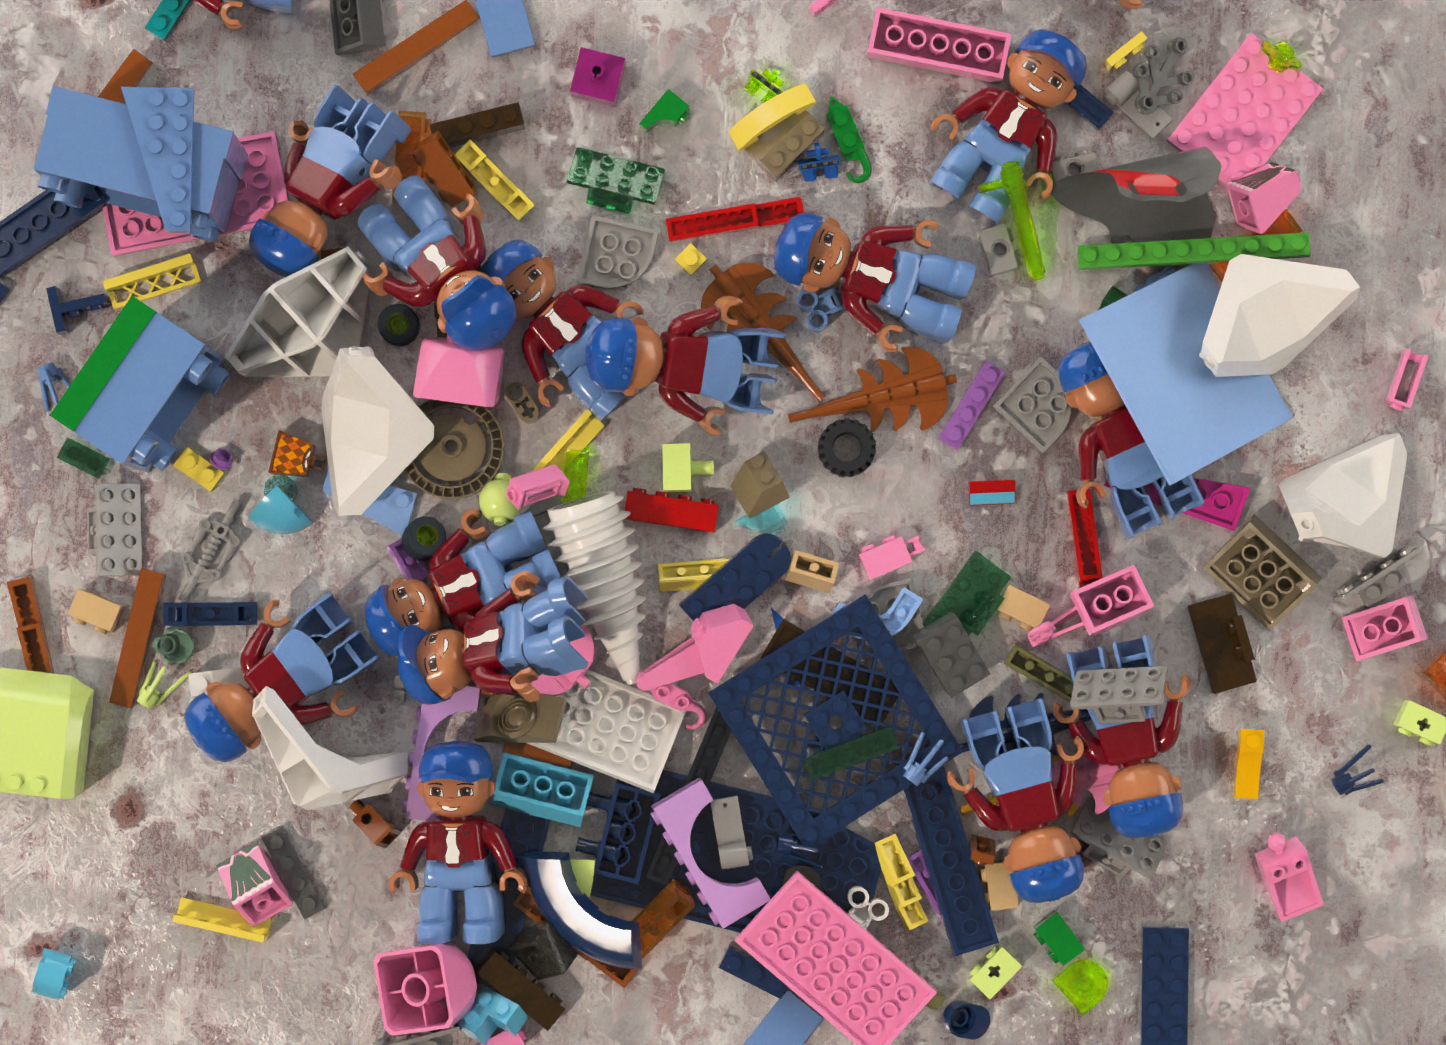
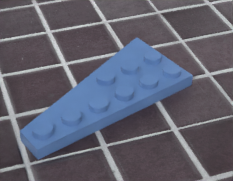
M121 87L165 230L169 233H191L195 90L193 88Z

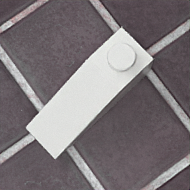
M241 667L188 674L191 697H197L203 692L208 694L206 688L213 682L221 684L239 683L246 688L250 687L244 679Z

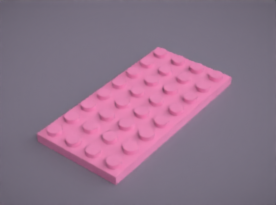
M275 131L238 138L248 153L242 181H239L226 234L219 232L218 236L252 230L258 219H263L266 212L270 211L279 202L289 200L286 185L284 184L283 167ZM110 204L103 207L108 240L113 257L202 240L190 236V233L166 232L161 217Z
M798 871L793 874L735 938L736 943L856 1045H890L937 993L936 989Z

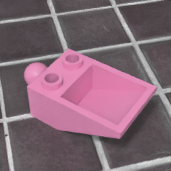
M1281 833L1271 834L1267 841L1269 848L1254 853L1279 920L1284 922L1324 904L1307 850L1297 836L1286 840Z

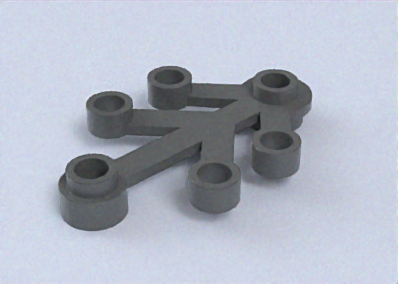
M1178 37L1169 41L1167 45L1169 55L1160 71L1157 57L1160 54L1159 47L1153 44L1144 49V55L1148 60L1149 68L1144 63L1135 65L1133 68V74L1137 79L1140 93L1136 97L1135 107L1140 113L1151 114L1156 110L1157 105L1182 102L1184 96L1180 90L1170 91L1168 95H1156L1160 88L1179 84L1186 86L1193 83L1194 74L1191 71L1167 77L1178 57L1184 55L1188 50V43L1185 39ZM1178 43L1181 44V50L1178 48ZM1150 48L1154 50L1153 56L1150 54ZM1139 67L1143 69V74L1139 73ZM1150 70L1152 84L1148 89L1145 76L1148 75ZM1185 74L1188 76V82L1184 79ZM1174 93L1178 96L1177 101L1173 97ZM1146 99L1149 101V106L1145 104Z

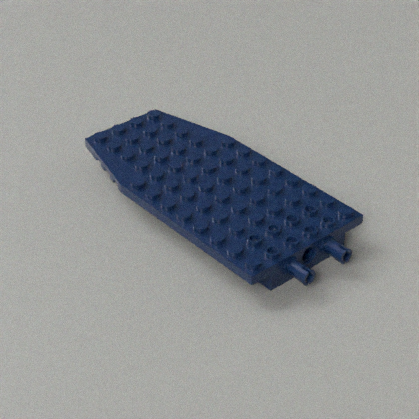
M662 770L654 793L619 779L616 781L613 796L606 797L590 792L588 798L598 802L588 800L586 806L606 810V813H608L602 840L595 842L578 837L577 843L586 845V847L576 845L575 849L576 852L595 855V858H597L590 895L722 928L720 924L715 925L708 914L711 912L709 905H703L697 895L700 890L696 884L691 885L685 874L688 872L685 864L680 866L677 861L667 886L646 878L650 864L663 836L662 833L665 831L662 824L657 826L650 813L654 812L651 805L682 788L687 775ZM710 782L707 790L713 799L738 796L746 847L751 846L753 860L749 861L748 866L722 870L711 803H708L696 817L690 835V847L693 858L704 874L724 883H741L757 877L770 899H772L793 874L798 871L846 913L853 907L847 899L848 891L852 887H863L869 894L868 902L874 899L881 870L875 843L843 827L813 846V848L819 849L818 853L796 850V853H793L822 865V869L783 857L782 853H777L780 834L786 835V831L794 832L774 798ZM809 811L813 818L819 815V813ZM798 837L794 838L798 839L797 845H802ZM856 891L852 894V901L854 903H861L864 900V893L862 891ZM767 903L723 929L741 933Z

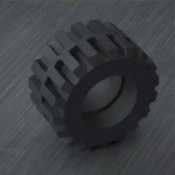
M850 418L839 419L828 425L821 434L818 444L819 459L825 469H828L833 475L836 474L843 478L854 477L863 473L870 466L876 454V441L872 431L867 428L868 426L860 423L859 420H850ZM842 435L854 436L860 443L858 457L849 462L838 459L833 451L835 440Z

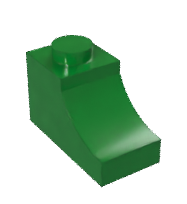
M667 89L639 123V126L645 133H648L652 128L661 124H671L674 127L679 123L682 125L690 116L688 113L690 106L670 89Z

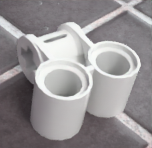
M854 886L848 891L847 899L853 907L847 914L866 930L871 919L881 921L888 916L889 907L884 900L874 898L868 902L869 894L861 886ZM862 891L864 893V900L861 903H854L852 901V894L854 892ZM876 903H881L884 906L883 913L878 916L873 915L872 906Z

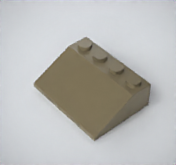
M1255 514L1238 529L1203 567L1269 631L1318 586L1322 578Z

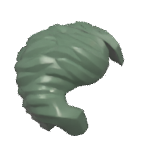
M169 627L163 635L154 637L152 648L155 649V652L164 656V664L175 665L184 663L194 654V640L188 633L179 628Z

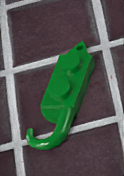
M831 96L826 117L841 154L848 161L860 160L863 167V174L860 177H854L850 172H846V176L854 183H863L871 176L872 167L848 106H844Z

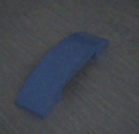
M257 602L163 603V626L257 625Z

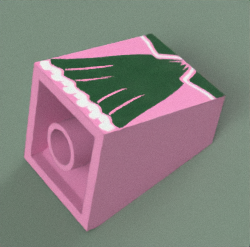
M1271 162L1226 183L1237 225L1260 234L1264 233L1301 192V180L1297 171Z
M257 842L245 847L240 852L216 865L233 906L252 927L259 925L293 904L268 855Z

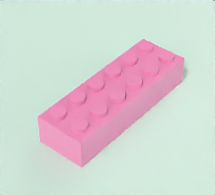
M877 7L867 58L1001 84L1012 34Z

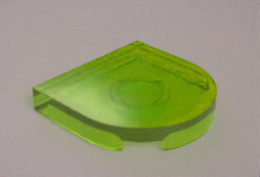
M1091 960L1072 962L1052 980L1083 1016L1103 999L1108 989V978L1104 969Z

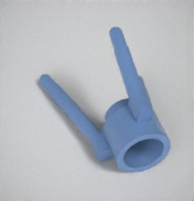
M54 363L45 364L37 369L39 373L37 378L41 386L46 411L50 410L46 386L49 387L55 406L59 400L53 385L59 382L58 377L67 388L70 386V382L64 376L62 369H56Z
M924 732L920 733L909 761L904 766L906 772L903 776L916 786H919L921 782L925 783L935 771L949 760L947 756L926 772L925 766L944 742L940 739L921 764L915 762L913 765L925 736Z

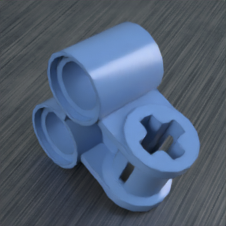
M838 287L827 290L819 296L815 292L810 293L805 290L801 291L798 295L797 305L799 309L803 312H811L807 318V327L810 331L814 333L822 332L827 326L828 316L845 310L838 294ZM809 295L813 298L814 303L811 306H804L801 298ZM820 316L824 324L821 327H815L811 324V318Z

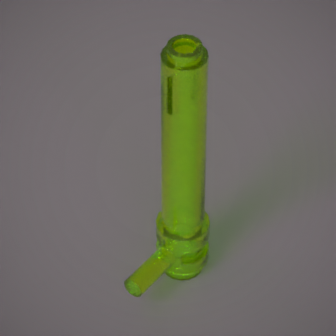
M1018 161L1006 162L1001 165V179L981 184L979 189L981 194L1004 188V192L1009 198L1028 276L1032 280H1040L1044 278L1046 270L1026 194V180L1022 178L1024 175L1023 168L1019 166Z

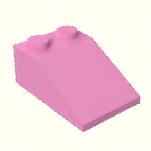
M1413 595L1342 617L1356 661L1428 639Z

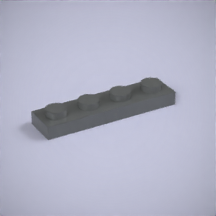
M281 827L262 837V841L304 920L326 909L284 828Z

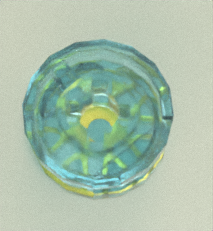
M282 474L274 475L265 483L264 496L276 486H279L293 502L296 500L298 487L290 477Z

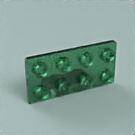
M577 147L566 182L588 188L586 204L631 214L633 200L652 205L656 204L665 169Z
M974 551L922 625L926 627L952 611L960 620L968 636L971 633L978 636L1005 599L1000 593L1011 577L982 554Z

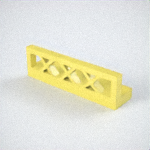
M189 253L102 282L105 290L109 293L113 309L117 310L123 308L134 294L139 296L135 298L142 302L202 283L195 258ZM192 267L195 279L184 281L179 278L183 269ZM169 275L174 278L170 287L163 288L157 285L161 276ZM147 282L152 285L148 294L141 295L135 292L139 283ZM125 289L130 292L126 301L117 303L114 291Z
M587 409L532 471L556 464L564 473L605 425Z
M181 897L178 912L174 914L172 922L265 942L268 938L272 918L270 917L259 925L252 927L236 909Z

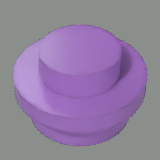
M217 449L212 452L210 463L219 470H228L233 463L232 455L226 449Z

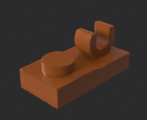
M972 834L970 840V859L980 865H993L995 859V840Z

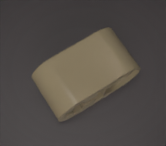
M519 382L509 384L506 388V397L519 418L526 424L535 423L539 419L540 412L528 391ZM514 388H521L523 390V395L520 399L515 400L511 398L510 394ZM525 402L530 410L535 409L532 412V418L528 416L523 417L525 410L520 404Z

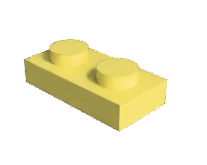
M1141 31L1108 57L1103 63L1108 71L1113 67L1119 69L1127 62L1126 57L1133 53L1135 56L1145 48L1143 44L1147 37Z
M188 447L183 450L173 465L210 492L214 490L225 474Z

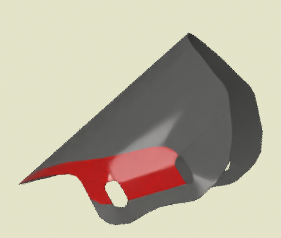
M1200 147L1070 175L1057 181L1053 185L1051 194L1066 208L1107 226L1112 244L1123 243V238L1127 235L1131 236L1132 243L1168 241L1170 239L1211 238L1215 214L1207 192L1211 191L1216 185L1222 166L1211 150L1207 147Z

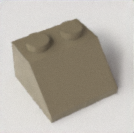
M765 451L744 461L731 484L734 494L749 519L790 498L782 479Z

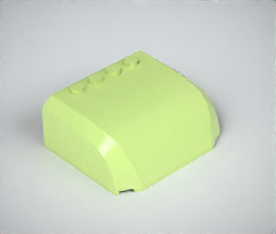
M0 667V792L57 799H74L84 792L94 696L93 688H89L73 675Z

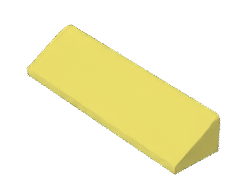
M730 558L658 564L660 592L696 589Z

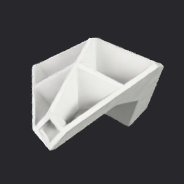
M346 247L272 284L263 292L226 354V359L244 377H330L340 348L361 346L370 290L365 284L362 275L369 274L372 277V271L365 264L367 261L366 257L359 250L355 252L351 248Z
M1240 254L1229 261L1199 356L1216 377L1274 374L1285 368L1357 300L1360 286L1345 269Z
M352 346L340 348L322 396V418L333 508L338 516L362 515L434 439V425L377 360L371 347Z
M1400 433L1378 436L1289 476L1278 484L1299 533L1298 539L1301 542L1315 541L1350 547L1380 558H1386L1393 551L1407 460V451Z
M266 686L253 700L252 717L256 721L293 803L301 808L311 810L390 793L407 775L409 769L408 753L397 752L344 758L317 745L275 690Z

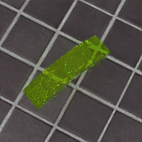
M586 446L583 450L566 449L564 475L570 482L565 497H562V503L586 497L590 446Z

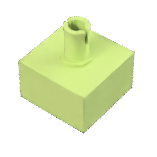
M690 443L662 444L664 492L692 493L691 477L693 475H714V460L693 461L691 459Z

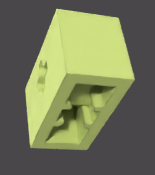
M1410 700L1403 701L1393 724L1399 728V733L1411 737L1412 734L1420 737L1419 742L1430 747L1433 744L1440 745L1446 733L1445 716ZM1417 721H1422L1425 728H1420Z
M1001 945L998 948L993 946L985 955L987 959L981 965L977 963L969 971L971 976L968 979L989 999L1022 967ZM998 965L999 967L996 970L999 973L996 976L994 974L989 976L990 970L988 968L990 966L995 968Z

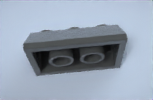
M329 0L335 54L367 52L385 46L380 0Z

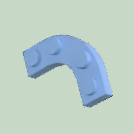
M905 587L901 589L891 607L885 613L879 615L891 636L901 631L909 623L923 601L921 597ZM839 601L832 614L847 605ZM858 627L851 631L862 634Z

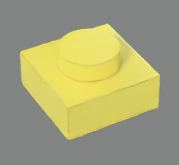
M690 243L675 258V261L692 276L707 261V258Z

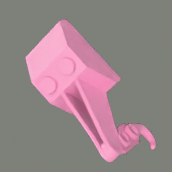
M1132 565L1072 591L1069 595L1075 606L1054 621H1047L1036 626L1027 634L1028 640L1032 648H1035L1083 627L1086 628L1089 636L1104 633L1151 610L1154 604L1135 565ZM1077 614L1080 615L1081 623L1056 633L1053 632L1056 627Z
M731 604L703 612L691 625V638L637 674L635 678L637 687L642 691L651 690L656 700L678 711H693L699 715L698 721L695 724H685V728L690 730L700 728L706 721L705 709L696 703L686 690L672 683L704 673L706 678L718 684L754 626L746 610Z

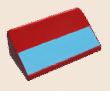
M1015 480L968 482L969 505L1015 504Z

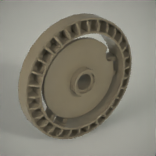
M433 399L422 403L419 408L427 417L439 410L458 408L472 412L480 419L472 424H467L464 421L463 414L444 413L430 420L434 425V439L420 452L418 457L428 473L440 480H444V486L426 479L417 468L414 460L404 469L406 474L418 488L429 495L441 499H463L481 492L488 482L493 481L501 468L504 458V437L496 418L484 406ZM483 423L488 428L485 432L479 427ZM490 435L492 444L491 455L485 469L474 480L464 484L463 479L474 474L483 463L486 454L485 438ZM452 441L457 442V450L453 453L447 452V444ZM450 481H458V486L450 487Z

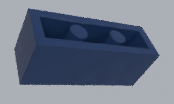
M728 945L718 968L781 999L787 985L754 957Z

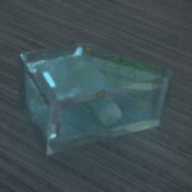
M778 504L751 519L746 514L735 520V524L738 527L762 534L772 533L776 536L786 531L784 526L788 525Z

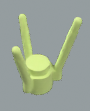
M153 661L144 684L138 692L140 695L137 701L151 710L155 705L160 706L163 700L189 677L188 674L192 672L188 671L159 697L160 691L156 689V686L166 671V667L163 666L150 686L149 683L157 665V662Z

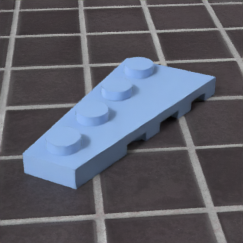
M328 469L322 491L332 496ZM388 486L363 514L402 536L405 528L410 523L418 494Z

